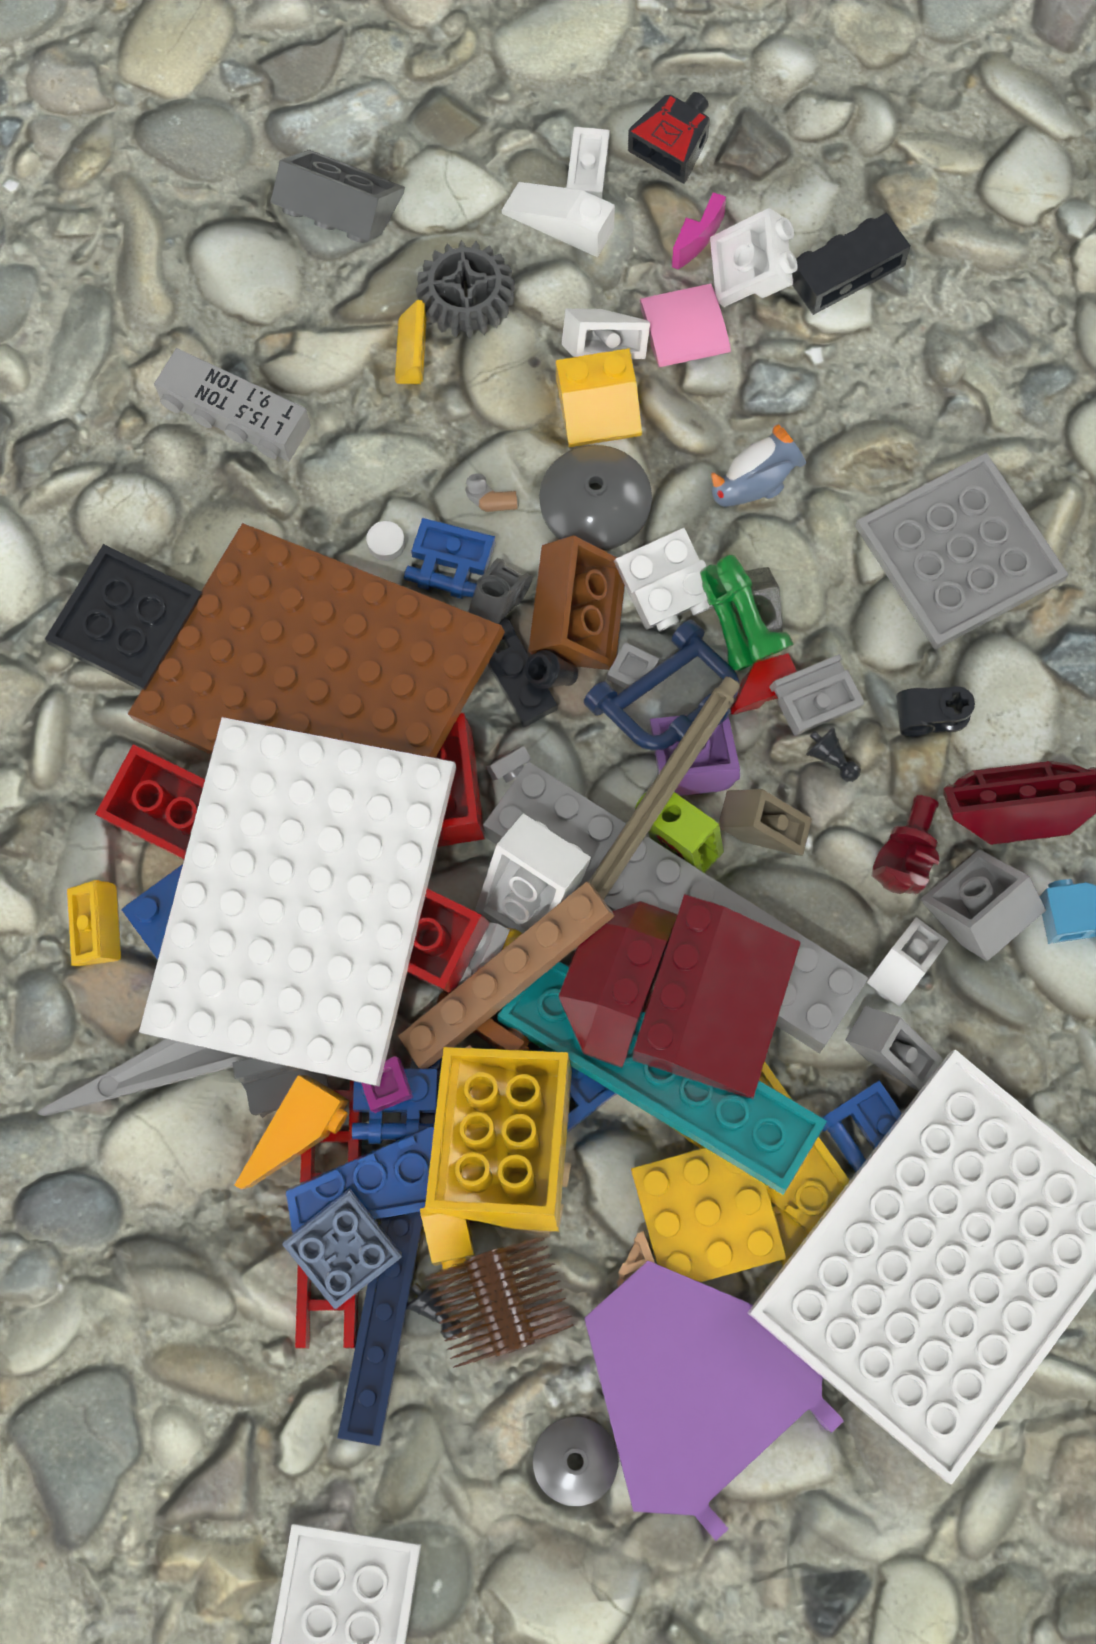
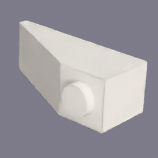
M518 182L504 205L502 214L598 257L614 230L615 205L583 190Z

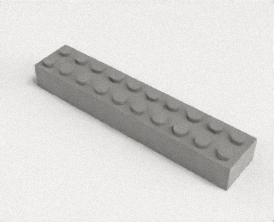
M529 761L483 824L485 838L497 845L524 813L531 819L543 823L551 832L568 843L577 845L585 854L591 857L579 887L590 880L626 825L619 818ZM645 836L604 899L610 910L614 911L642 901L678 914L683 896L686 894L725 906L800 941L801 944L776 1026L820 1054L868 980V977Z

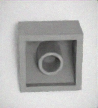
M980 849L921 898L929 911L964 948L985 961L991 959L1046 911L1030 876Z

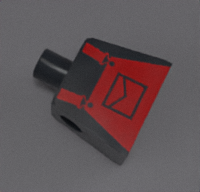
M693 92L685 102L673 95H665L628 130V152L685 184L708 139L710 119L704 114L709 107L707 99L698 92Z

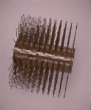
M537 1238L527 1242L523 1241L514 1246L510 1245L506 1248L501 1247L466 1259L463 1263L452 1265L453 1267L431 1274L436 1279L443 1276L450 1277L437 1281L438 1283L435 1284L438 1287H444L454 1282L457 1283V1285L436 1292L438 1296L452 1294L464 1288L468 1290L437 1302L439 1306L446 1303L450 1304L460 1299L463 1300L472 1295L476 1297L443 1309L436 1315L447 1314L478 1304L473 1309L459 1312L460 1314L442 1320V1322H439L440 1324L456 1321L463 1317L466 1318L478 1312L481 1313V1316L457 1323V1325L448 1327V1329L442 1330V1332L453 1331L484 1321V1324L455 1334L444 1341L462 1338L484 1329L487 1331L486 1334L475 1336L476 1338L453 1345V1347L447 1350L460 1348L487 1338L490 1340V1342L454 1355L450 1359L466 1356L488 1347L493 1349L492 1352L459 1363L453 1368L474 1363L484 1358L487 1359L494 1355L496 1358L536 1344V1340L546 1338L576 1325L571 1324L537 1336L533 1335V1332H536V1330L549 1327L572 1317V1315L565 1316L550 1322L547 1321L535 1327L530 1326V1323L540 1321V1319L553 1316V1314L569 1308L567 1306L541 1315H535L531 1318L527 1317L530 1313L543 1310V1308L553 1306L566 1299V1297L529 1309L524 1308V1306L547 1299V1297L556 1295V1293L564 1290H553L522 1301L521 1298H525L523 1296L538 1293L537 1291L547 1289L561 1282L560 1280H555L519 1291L521 1288L528 1287L527 1285L541 1282L540 1280L550 1278L549 1276L558 1273L555 1271V1273L537 1275L528 1280H517L532 1276L534 1273L544 1271L543 1269L552 1266L548 1263L532 1269L528 1268L517 1274L513 1273L523 1270L521 1268L544 1261L551 1256L550 1254L541 1255L521 1263H511L527 1259L525 1257L544 1251L541 1247L525 1252H516L538 1244L537 1242L540 1241Z

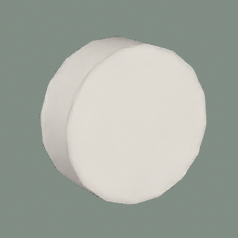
M391 521L378 522L367 533L366 541L369 551L379 560H393L401 555L404 550L405 538L403 531L397 524Z

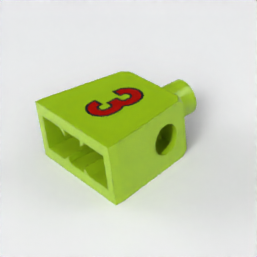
M675 792L648 831L650 839L703 873H706L724 853L719 823ZM645 794L638 800L635 806V810L638 807L641 800L643 799V797L645 796Z

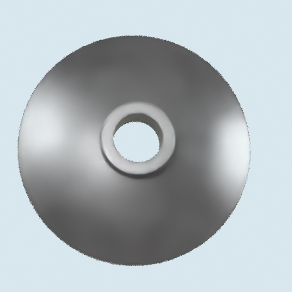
M583 1417L560 1419L545 1429L534 1448L533 1470L536 1480L550 1498L561 1504L583 1506L593 1503L610 1489L615 1480L618 1470V1454L615 1443L609 1433L593 1420ZM572 1453H579L584 1459V1464L579 1470H572L567 1465V1458Z

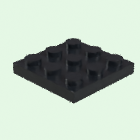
M103 544L46 635L45 641L48 645L139 690H146L159 665L168 654L179 632L183 629L203 594L201 591Z

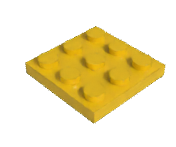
M707 1148L631 1168L657 1265L695 1281L703 1282L787 1259L766 1184Z

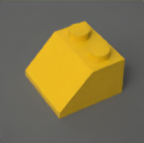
M630 348L556 360V384L569 448L642 436L637 384Z

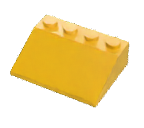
M443 1047L425 1202L426 1211L512 1229L559 1232L572 1078L568 1053Z

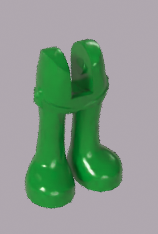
M726 555L718 560L717 566L710 564L700 571L702 588L706 594L708 605L713 606L720 621L728 651V664L735 672L748 668L754 663L794 645L787 632H771L763 623L751 589V578L747 575L735 555ZM732 602L735 604V606H736V608H737V611H738V613H739V616H740V619H741V622H742V625H743V628H744L746 637H745V635H744V633H743V631H742V629H741V626H740V624H739V622H738V619H737V617H736V614H735V611H734Z

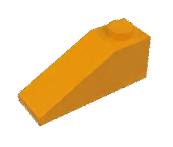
M298 1075L234 1186L241 1190L253 1187L327 1138L331 1132L336 1134L348 1116V1112L344 1108L349 1100L308 1075Z

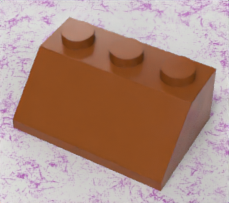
M574 535L542 545L529 653L535 654L541 650H548L568 663H573L576 667L610 670L617 657L625 587L614 563L617 557Z

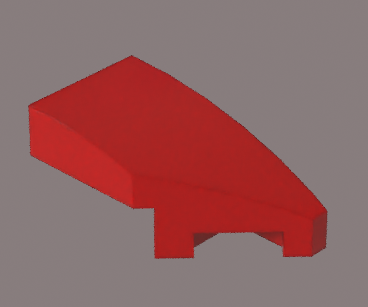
M789 653L756 662L750 667L749 672L742 678L741 688L730 708L732 715L758 709L766 701L778 699L775 691H771L769 686L774 681L797 672Z

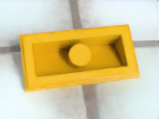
M416 300L400 316L398 321L395 382L397 384L421 385V382H423L427 325L425 303H423V300Z
M93 880L68 888L71 966L120 960L121 947L116 885L114 883Z

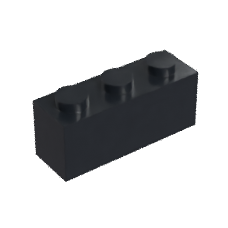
M887 213L875 219L868 218L860 223L855 230L844 236L843 234L834 236L825 246L816 251L802 253L796 259L798 268L797 271L792 273V286L812 315H815L904 267L911 245Z

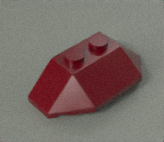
M1045 761L972 770L959 778L953 785L949 784L944 787L943 795L953 820L990 845L1066 836L1073 833L1096 814V768L1090 767L1085 769L1075 764Z
M642 901L612 911L615 916L577 947L559 993L560 1002L583 1054L620 1068L624 1066L678 915Z

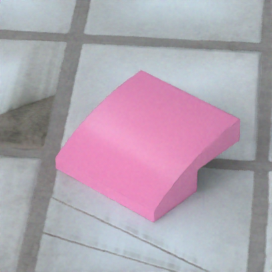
M712 284L640 298L641 312L644 320L650 322V345L658 367L731 352L725 323Z

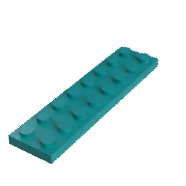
M561 962L554 965L506 1004L498 1014L499 1023L507 1028H513L521 1032L529 1041L547 1052L568 1053L570 1064L573 1068L782 1195L785 1194L826 1125L827 1121L761 1081H758L754 1098L751 1099L633 1061V1050L645 1012H643L623 1068L583 1054L559 999V993L569 970V967Z

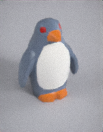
M779 424L775 425L770 436L751 444L735 457L724 476H719L714 472L711 473L713 499L720 506L728 507L752 502L763 497L766 499L773 498L783 490L784 484L782 482L795 466L802 467L807 463L786 430Z

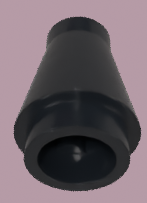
M541 650L528 658L525 665V675L534 687L547 689L563 685H573L578 678V669L573 663H568L548 650Z

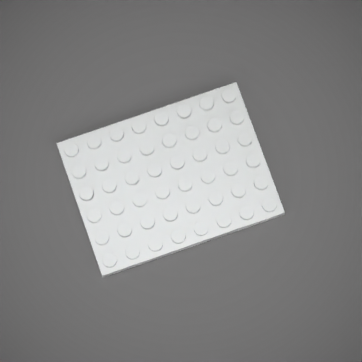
M222 717L139 1032L380 1086L456 770L455 763Z
M953 1050L936 1069L747 1313L945 1482L953 1484L1096 1289V1166L957 1050Z

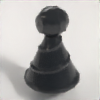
M831 728L823 737L814 731L810 737L816 743L809 749L806 755L840 768L839 774L846 782L857 780L860 776L861 768L854 761L846 762L844 752L835 733V728Z
M434 1280L424 1289L418 1283H415L411 1289L416 1296L409 1302L406 1310L414 1311L418 1315H422L437 1323L449 1318V1315L446 1313L436 1315L438 1312L446 1309L445 1305L433 1306L437 1302L443 1301L441 1295L435 1298L431 1297V1295L440 1291L439 1287L435 1289L427 1288L432 1284L438 1283V1280ZM456 1320L442 1323L441 1335L447 1339L455 1334L462 1333V1327L453 1331L442 1332V1330L457 1325L461 1321Z

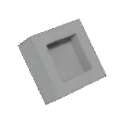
M625 642L607 674V680L626 689L659 665V658Z
M522 746L486 766V769L492 780H498L503 777L507 783L516 778L524 768L523 764L532 759L525 747Z

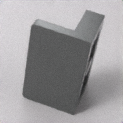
M253 1058L232 1062L235 1079L245 1083L249 1110L255 1116L277 1111L298 1075H308L329 1088L328 1077L325 1074Z

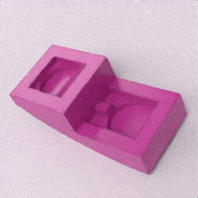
M713 192L700 222L686 217L673 247L672 268H682L710 242V237L715 235L724 218L726 196Z

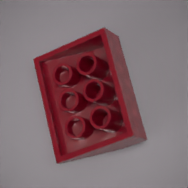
M684 894L633 1050V1061L753 1099L801 942L725 906Z

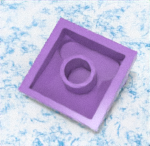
M678 716L650 719L652 735H659L665 732ZM729 716L716 727L674 791L679 796L724 791L732 787L740 779V766ZM679 742L664 750L655 751L658 775Z

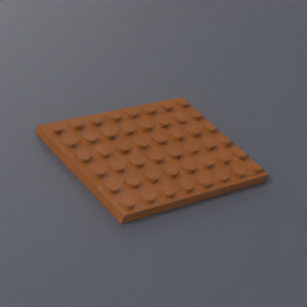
M242 523L201 591L203 595L183 629L179 632L177 639L163 662L159 665L146 690H141L128 715L136 722L211 755L221 718L223 717L435 758L505 631L502 625Z

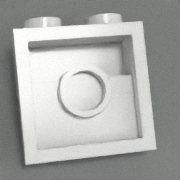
M768 208L710 237L715 295L720 305L726 307L754 293L761 298H765L793 285L792 273L797 271L798 266L795 256L789 250V240L794 237V229L787 218Z
M685 528L614 560L646 630L657 626L659 632L679 623L680 621L677 616L691 610L693 616L713 607L708 605L700 576V571L706 567L704 560H699Z

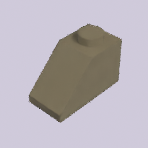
M763 789L729 790L726 792L719 826L721 830L742 842L796 856H803L812 819Z

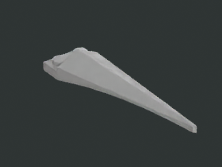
M164 1039L109 1072L41 1108L37 1114L48 1116L233 1068L232 1062L248 1059L249 1057Z

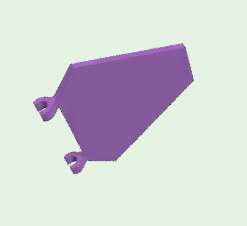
M646 1261L588 1313L584 1320L633 1512L694 1515L712 1538L717 1541L728 1530V1527L709 1507L708 1503L807 1410H810L826 1431L829 1430L830 1433L843 1423L844 1420L822 1398L823 1377L747 1313L753 1306L752 1304L650 1261Z

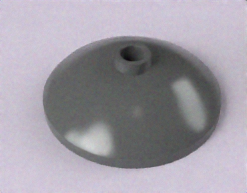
M587 445L566 452L548 468L540 486V509L546 525L559 539L574 535L602 550H610L627 543L643 528L651 510L652 490L644 469L630 455L610 446ZM592 483H599L602 485V488L593 490L589 486Z

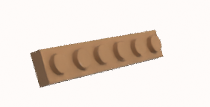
M586 881L398 1035L418 1068L428 1069L443 1056V1047L454 1048L615 916L592 884Z

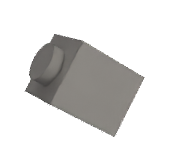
M868 1006L864 1007L845 1039L867 1061L917 1091L922 1089L942 1060V1057L901 1017Z

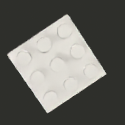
M292 1524L271 1644H406L421 1544Z

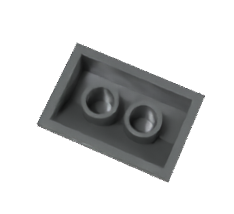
M306 150L279 161L271 203L282 207V212L287 215L311 218L315 220L314 224L320 228L334 230L336 228L346 232L349 239L366 243L382 235L404 194L405 187L312 150Z

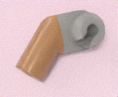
M472 474L467 478V487L465 488L467 497L481 510L493 512L517 509L516 491L494 492L486 484V477L482 474Z

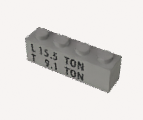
M178 348L175 349L154 383L161 404L168 410L175 413L183 411L191 415L200 425L206 428H212V426L219 428L232 440L238 443L246 441L255 445L261 453L273 459H276L278 456L289 462L311 426L306 408Z

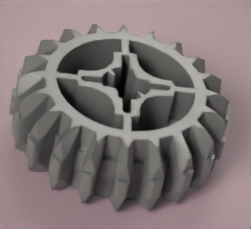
M461 240L458 248L453 249L447 243L444 248L445 253L442 254L434 250L432 254L433 261L424 260L423 272H419L417 277V298L425 303L427 320L430 325L437 323L441 333L451 328L452 335L455 338L460 331H466V335L471 338L473 330L478 329L485 336L487 325L498 328L500 324L499 317L507 318L509 306H513L515 280L512 277V270L509 265H505L502 254H493V249L490 245L480 250V245L477 241L474 242L472 247H466L465 243ZM464 281H467L468 297L464 296Z

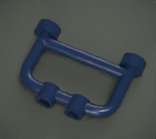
M688 620L678 627L671 639L672 643L679 649L678 652L619 694L605 681L596 684L585 696L584 705L596 716L605 713L641 748L651 751L664 750L681 741L711 694L707 695L700 702L698 708L687 716L685 714L678 716L670 724L669 728L659 735H651L645 732L623 709L697 656L722 680L725 677H730L739 683V678L733 668L703 640L705 631L694 620ZM730 708L727 710V712L725 713V715L723 716L718 725H720L727 719L731 712Z

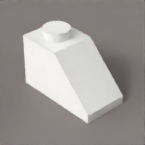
M566 308L562 346L573 357L630 348L632 359H645L650 322L603 309Z
M916 917L891 948L867 983L882 998L892 1001L900 1007L949 940Z

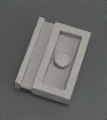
M840 654L780 678L769 686L771 691H775L779 699L777 702L794 736L860 709L865 704L848 669L844 670L840 662L842 660Z

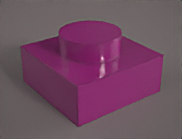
M396 1056L385 1061L380 1086L361 1083L370 1110L374 1113L414 1098L401 1060Z

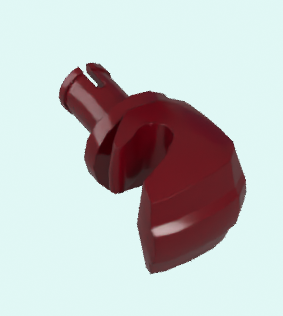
M916 795L914 797V803L906 826L893 827L890 839L880 849L876 857L871 876L889 892L896 894H919L929 884V873L932 866L939 864V853L936 850L938 842L929 834L939 802L931 797Z

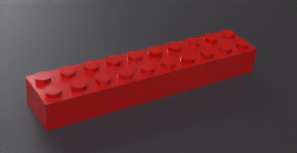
M133 744L95 815L184 860L205 779ZM427 888L407 973L450 994L460 983L490 922L481 914Z

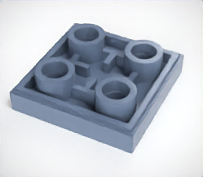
M350 1188L282 1242L285 1249L334 1309L341 1306L402 1257V1252Z

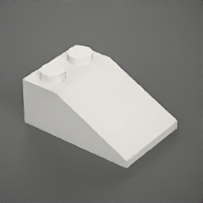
M523 813L496 845L475 910L492 922L498 923L505 928H515L523 934L578 889L591 857L585 854L577 845L568 843L551 832L543 823L535 821Z

